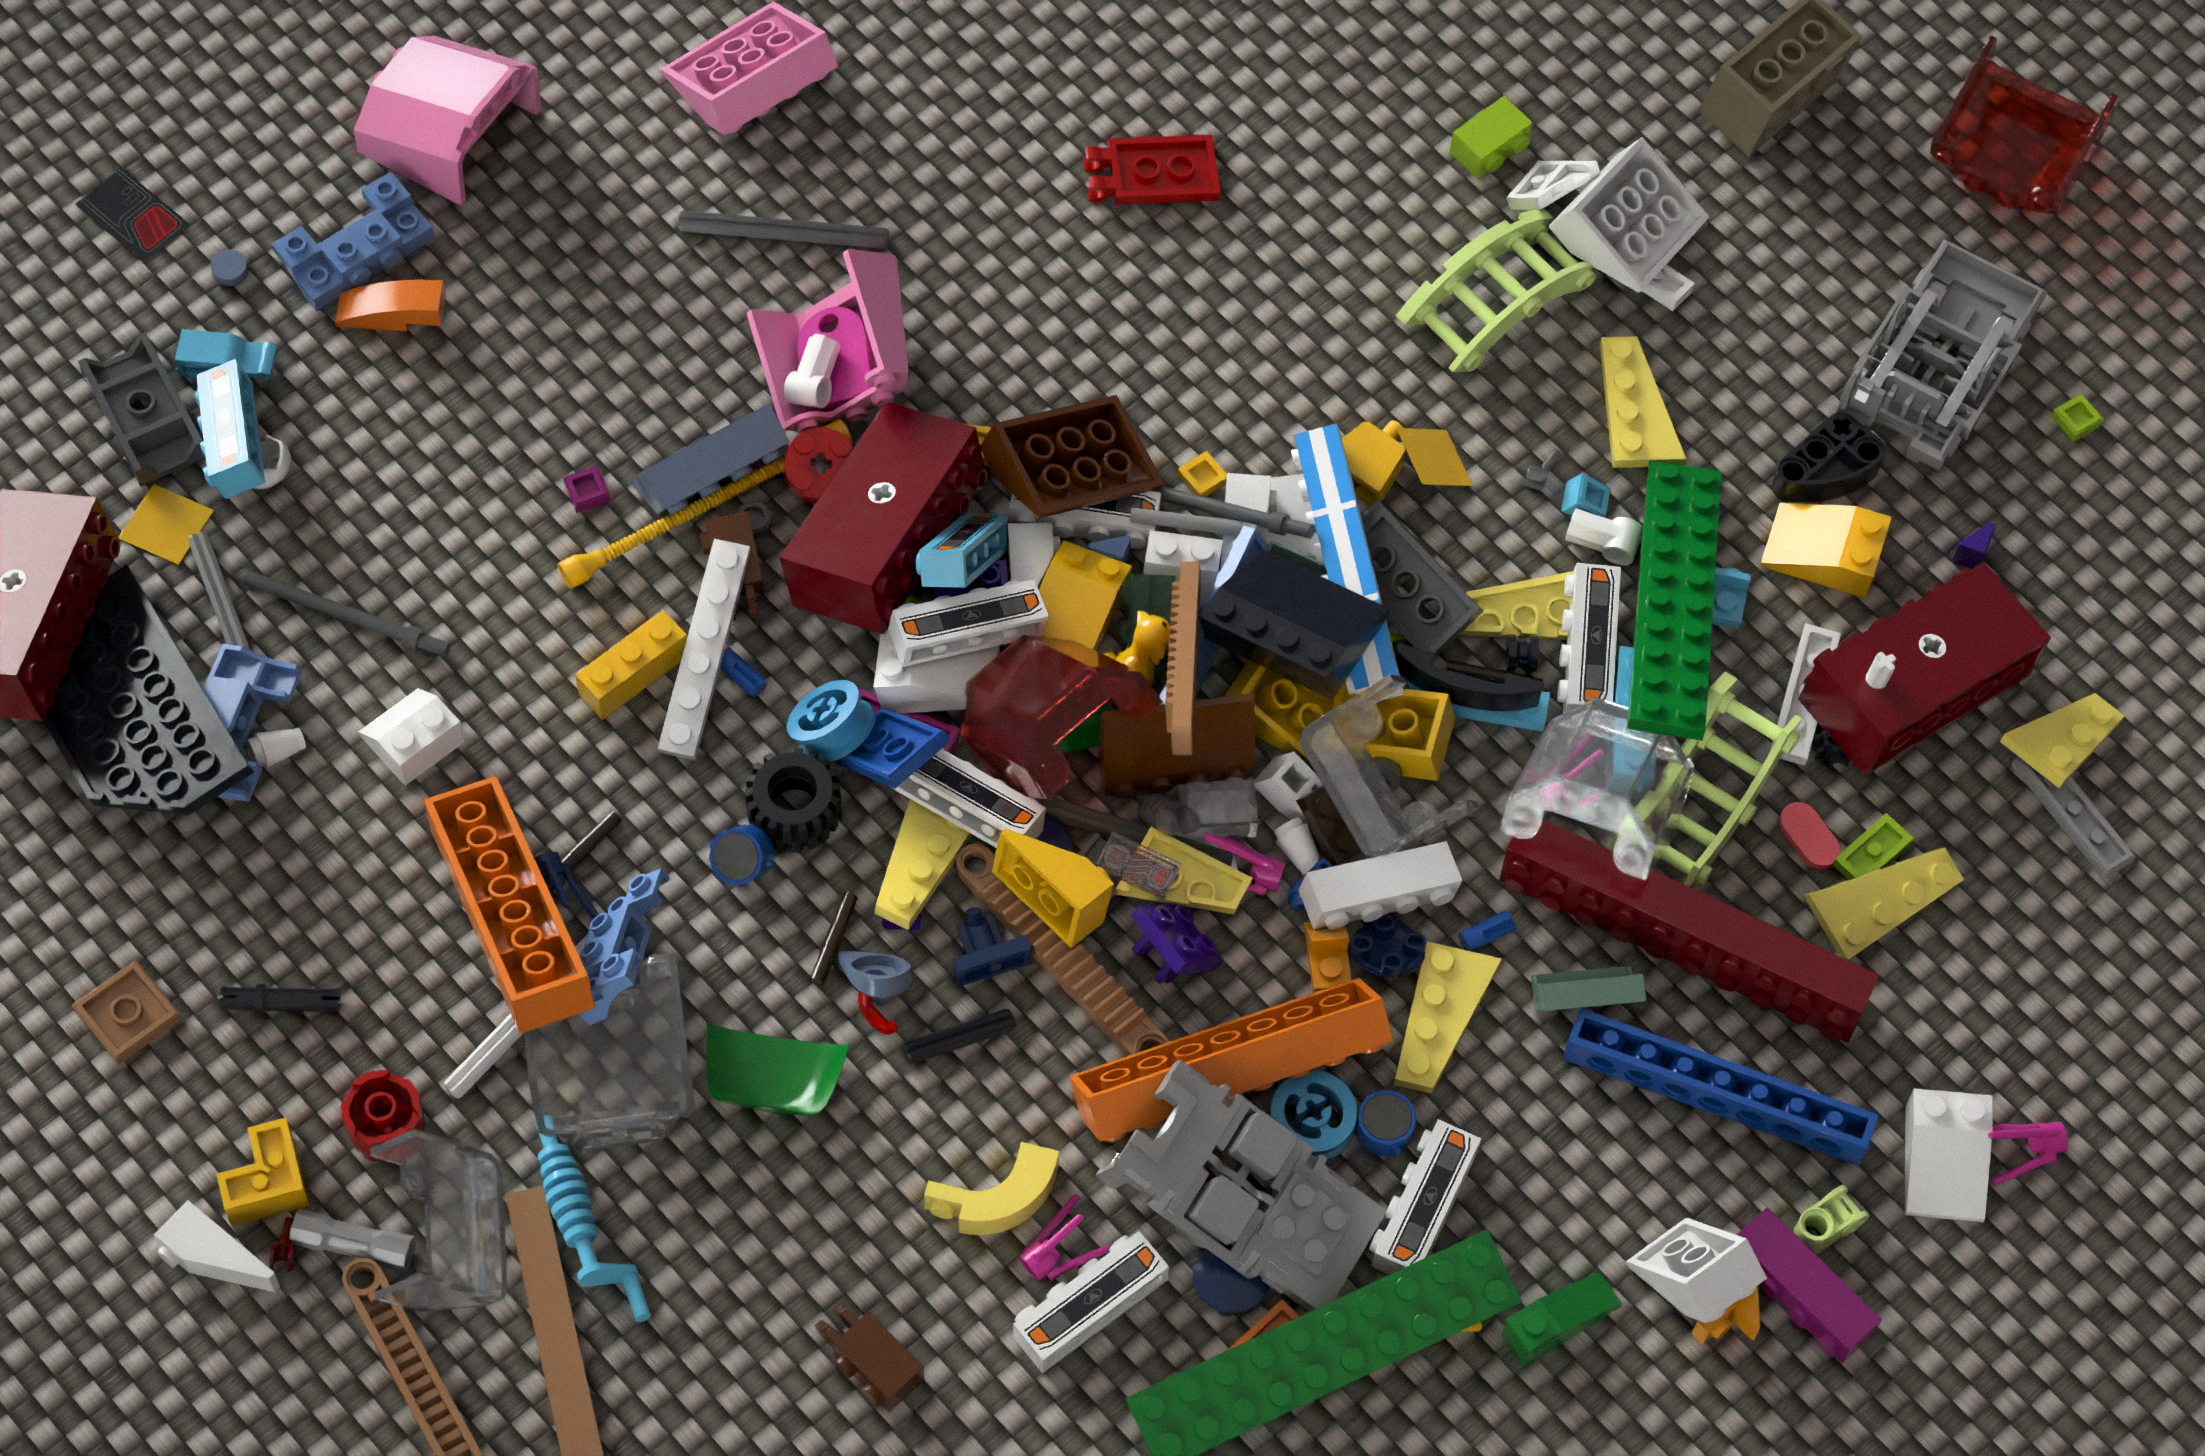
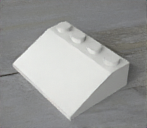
M1641 137L1618 153L1548 227L1571 254L1583 261H1588L1593 267L1639 293L1707 221L1709 215L1645 139Z

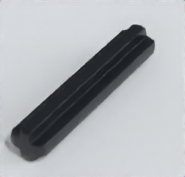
M1006 1008L907 1041L903 1044L904 1054L910 1064H914L1013 1031L1015 1029V1019L1011 1010Z

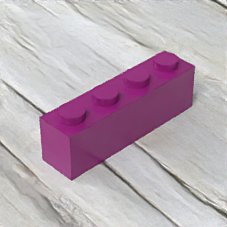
M1768 1207L1736 1234L1748 1240L1767 1277L1766 1280L1759 1284L1762 1291L1772 1300H1778L1788 1309V1314L1792 1321L1800 1328H1807L1817 1338L1819 1347L1828 1356H1835L1843 1363L1876 1333L1882 1319Z

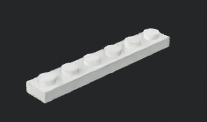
M719 539L713 540L657 749L659 753L696 760L751 555L750 546Z

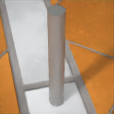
M1132 508L1130 522L1237 536L1241 531L1242 521Z

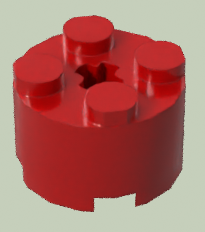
M826 427L809 428L797 435L789 445L782 465L784 481L791 492L798 496L801 501L816 505L854 449L852 442L846 435ZM817 458H821L824 464L829 465V469L826 468L824 474L817 473V467L811 466L810 462L815 463Z
M389 1070L368 1072L353 1081L352 1088L341 1103L342 1120L350 1141L355 1149L363 1154L364 1158L373 1162L398 1159L420 1145L425 1128L424 1110L419 1093L409 1079L406 1078L405 1080L401 1076L391 1074ZM386 1113H387V1115L384 1116V1117H378V1116H380V1115H382V1114H386Z

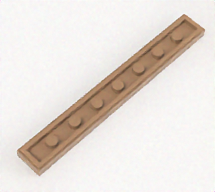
M543 1185L505 1194L561 1456H604Z

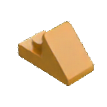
M1304 922L1312 992L1315 993L1350 981L1351 974L1347 952L1349 935L1346 927L1343 926L1335 930H1329L1327 927L1314 930L1311 922Z
M1758 1285L1753 1294L1746 1298L1738 1299L1726 1308L1724 1315L1719 1319L1707 1323L1697 1321L1691 1334L1704 1345L1712 1336L1719 1340L1735 1324L1750 1339L1755 1340L1760 1329Z

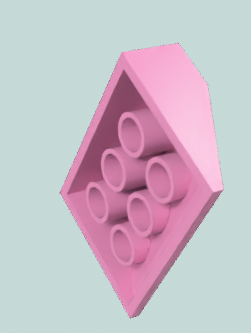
M773 1L661 68L664 77L707 125L725 136L728 133L738 131L743 124L756 116L768 113L771 107L784 99L796 96L799 90L809 84L824 79L829 72L838 67L825 31Z

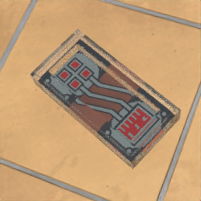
M1113 831L1096 863V867L1103 868L1109 875L1164 900L1182 865L1179 861Z

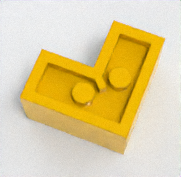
M287 1118L248 1127L255 1164L216 1174L224 1210L231 1226L310 1206L293 1134Z

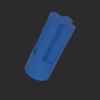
M731 648L725 649L720 669L752 697H757L760 691L766 688L767 680Z
M1503 911L1459 932L1458 937L1464 950L1472 952L1515 931L1516 925L1512 921L1511 914Z

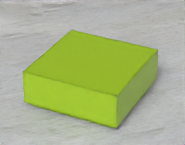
M2082 393L2054 409L2051 415L2073 442L2100 427L2104 421V418Z

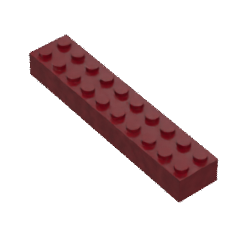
M1525 812L1506 849L1499 881L1504 883L1511 891L1519 894L1526 893L1539 899L1547 908L1565 911L1573 915L1577 921L1584 925H1595L1609 932L1618 941L1631 942L1644 948L1645 952L1652 957L1658 959L1665 958L1678 964L1682 970L1689 974H1700L1713 980L1721 989L1743 994L1760 1007H1770L1785 1014L1794 1023L1807 1024L1818 1029L1830 1040H1841L1849 1044L1880 976L1531 813Z

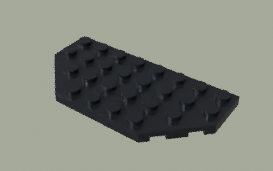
M126 564L108 576L105 586L101 588L95 601L94 612L88 617L83 628L81 641L75 647L68 662L67 673L60 680L55 692L54 702L48 707L43 722L86 797L94 806L190 815L253 774L254 771L133 571Z

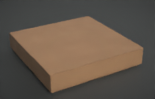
M136 959L71 1005L74 1012L118 1065L183 1020L179 1011Z

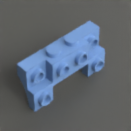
M392 172L387 173L361 189L363 198L374 211L317 245L302 226L272 243L274 253L287 268L303 296L316 311L339 298L340 292L365 285L376 274L394 267L402 258L435 239L433 226L412 203L411 194Z
M221 645L203 689L241 751L244 748L262 701L289 704L302 670L297 664L267 658L243 646ZM248 761L254 773L218 797L249 802L262 772L261 766L257 762Z
M662 868L648 874L642 873L637 875L629 883L626 897L622 896L614 900L608 908V913L604 912L597 915L589 925L585 944L580 951V959L589 978L595 1008L578 1014L588 1025L606 1019L613 999L620 992L635 984V979L652 931L643 921L642 916L662 903V899L657 893L660 885L669 882L670 879Z

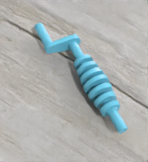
M550 1117L539 1118L535 1124L544 1148L539 1152L538 1160L541 1166V1177L544 1180L545 1199L548 1207L551 1209L554 1220L557 1221L560 1232L564 1234L563 1238L567 1246L577 1249L583 1267L577 1273L579 1284L584 1287L623 1283L636 1322L648 1320L651 1314L638 1278L637 1266L598 1263L591 1243L597 1238V1230L594 1225L595 1219L588 1186L584 1182L582 1173L578 1170L575 1159L571 1157L572 1154L566 1144L558 1143Z

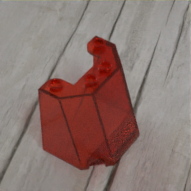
M1990 36L1932 139L1930 154L1959 181L1964 182L1963 185L1967 189L1978 194L1984 192L1995 197V201L2005 208L2013 209L2015 207L2022 211L2057 214L2111 124L2119 96L2112 93L2101 114L2094 112L1998 66L1993 61L1997 38Z
M1021 635L966 682L965 696H967L965 719L961 725L960 735L994 779L1002 780L1007 786L1027 797L1051 799L1066 786L1071 774L1068 761L1056 747L1059 741L1107 701L1111 704H1117L1126 716L1136 719L1148 716L1163 701L1141 672L1072 640Z

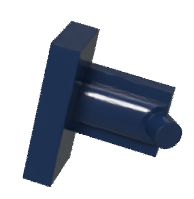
M973 907L965 912L967 922L956 925L966 953L965 955L953 958V975L958 987L1031 964V946L1027 936L1024 935L1003 942L993 914L982 917L980 908Z

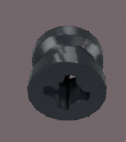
M1508 634L1505 654L1506 671L1525 668L1528 672H1537L1539 659L1538 635H1530L1526 639L1519 638L1516 634Z

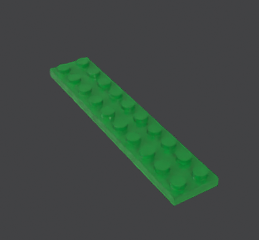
M1649 461L1646 479L1627 729L1703 741L1706 729L1722 471Z
M1488 1229L1137 1392L1125 1398L1151 1456H1196L1521 1303L1522 1300Z

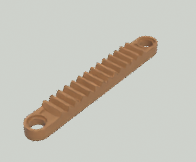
M1200 561L1181 562L1180 581L1172 583L1165 706L1167 732L1172 733L1173 755H1193L1201 599Z
M969 844L960 850L956 858V868L961 881L1015 938L1027 936L1031 946V955L1126 1056L1140 1052L1141 1048L1146 1044L1153 1043L1159 1046L1169 1042L1164 1033L1147 1017L1145 1010L1136 1005L1134 998L1129 997L1125 989L1116 984L1114 977L1108 975L1101 964L1098 965L1094 956L1086 952L1082 943H1077L1072 948L1068 946L992 873L995 855L990 849L980 844ZM972 857H979L986 863V867L977 873L968 871L964 865Z
M359 1258L350 1262L344 1269L342 1276L346 1293L434 1456H483L380 1266L369 1258ZM362 1271H369L375 1276L373 1284L366 1289H358L352 1285L354 1276Z

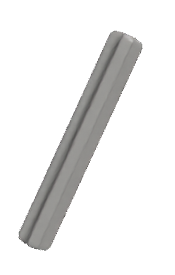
M206 532L192 534L188 541L225 642L229 645L243 646L250 650L208 534Z

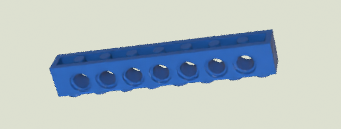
M1583 1008L1579 1009L1563 1056V1060L1860 1166L1868 1149L1879 1116L1873 1112Z

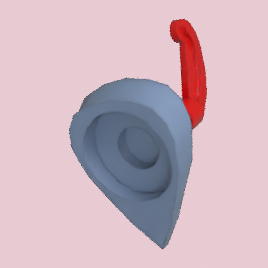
M838 951L837 957L851 984L858 990L859 1009L864 1018L873 1028L883 1034L890 1035L895 1033L898 1029L896 1021L891 1020L888 1022L873 1006V1001L878 1006H885L895 995L909 990L913 982L910 963L892 955Z

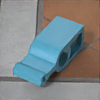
M182 329L175 362L180 377L197 378L196 375L236 359L249 377L271 380L278 348L275 343L246 342L241 337L229 333Z

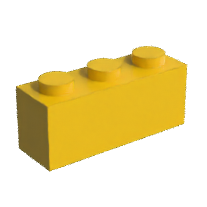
M664 610L660 611L575 674L579 696L601 720L605 719L681 662L687 634Z

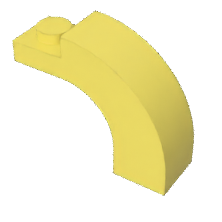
M1021 1142L1017 1159L1010 1175L1001 1184L988 1190L971 1191L928 1180L924 1194L925 1209L930 1210L933 1215L943 1219H951L953 1216L959 1217V1233L990 1235L1014 1228L1035 1214L1048 1198L1057 1175L1060 1151Z

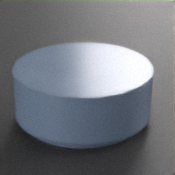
M223 250L213 257L211 271L217 283L223 286H235L246 279L248 265L244 255L239 251Z

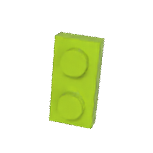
M1885 813L1834 859L1833 866L1848 880L1877 869L1885 868L1912 844L1914 837L1891 816Z

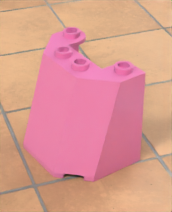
M437 36L411 37L403 48L400 47L395 51L391 62L383 71L377 72L371 82L364 105L354 127L357 152L462 206L466 201L462 168L465 154L509 102L534 115L541 111L538 68Z
M848 249L843 252L851 283L804 312L791 314L752 309L747 312L748 321L778 420L785 431H796L800 434L809 428L824 427L837 419H841L843 422L863 420L868 416L869 411L883 406L886 401L892 403L894 396L906 390L908 361L898 265L895 255ZM830 307L848 308L860 317L866 327L871 344L874 369L868 372L864 379L867 385L873 387L830 412H806L805 406L788 403L784 396V385L788 375L792 371H797L799 367L797 340L803 325L810 317L823 309ZM839 321L829 322L824 329V333L833 332L837 328Z

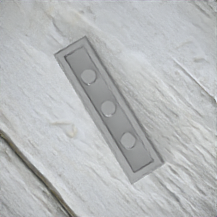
M2020 757L2013 760L2011 766L2103 880L2134 862L2135 854L2071 776L2058 788Z

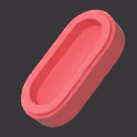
M1803 802L1788 804L1783 809L1779 818L1780 831L1809 868L1816 871L1831 869L1834 859L1840 854L1838 840L1810 805Z

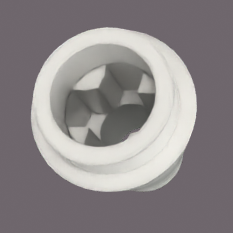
M299 727L254 733L253 738L246 740L250 760L257 762L265 769L306 748L305 740Z
M1300 817L1284 823L1274 831L1277 837L1275 843L1296 868L1301 871L1303 876L1320 860L1308 823L1304 824Z

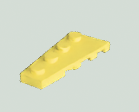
M1944 847L1803 896L1837 954L1849 960L1962 882L1964 878Z
M1427 941L1425 959L1421 964L1394 1085L1432 1094L1453 1055L1456 1045L1468 1027L1471 1017L1484 997L1487 987L1500 967L1502 958Z

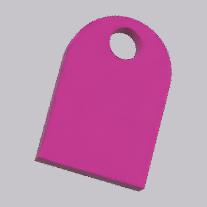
M830 307L817 312L807 320L799 333L797 340L799 364L809 337L814 334L826 335L828 338L836 340L841 346L830 376L832 393L825 408L805 406L806 412L833 411L873 387L867 385L864 376L874 369L871 344L865 324L855 312L844 307ZM839 321L837 328L833 332L824 333V329L829 322Z

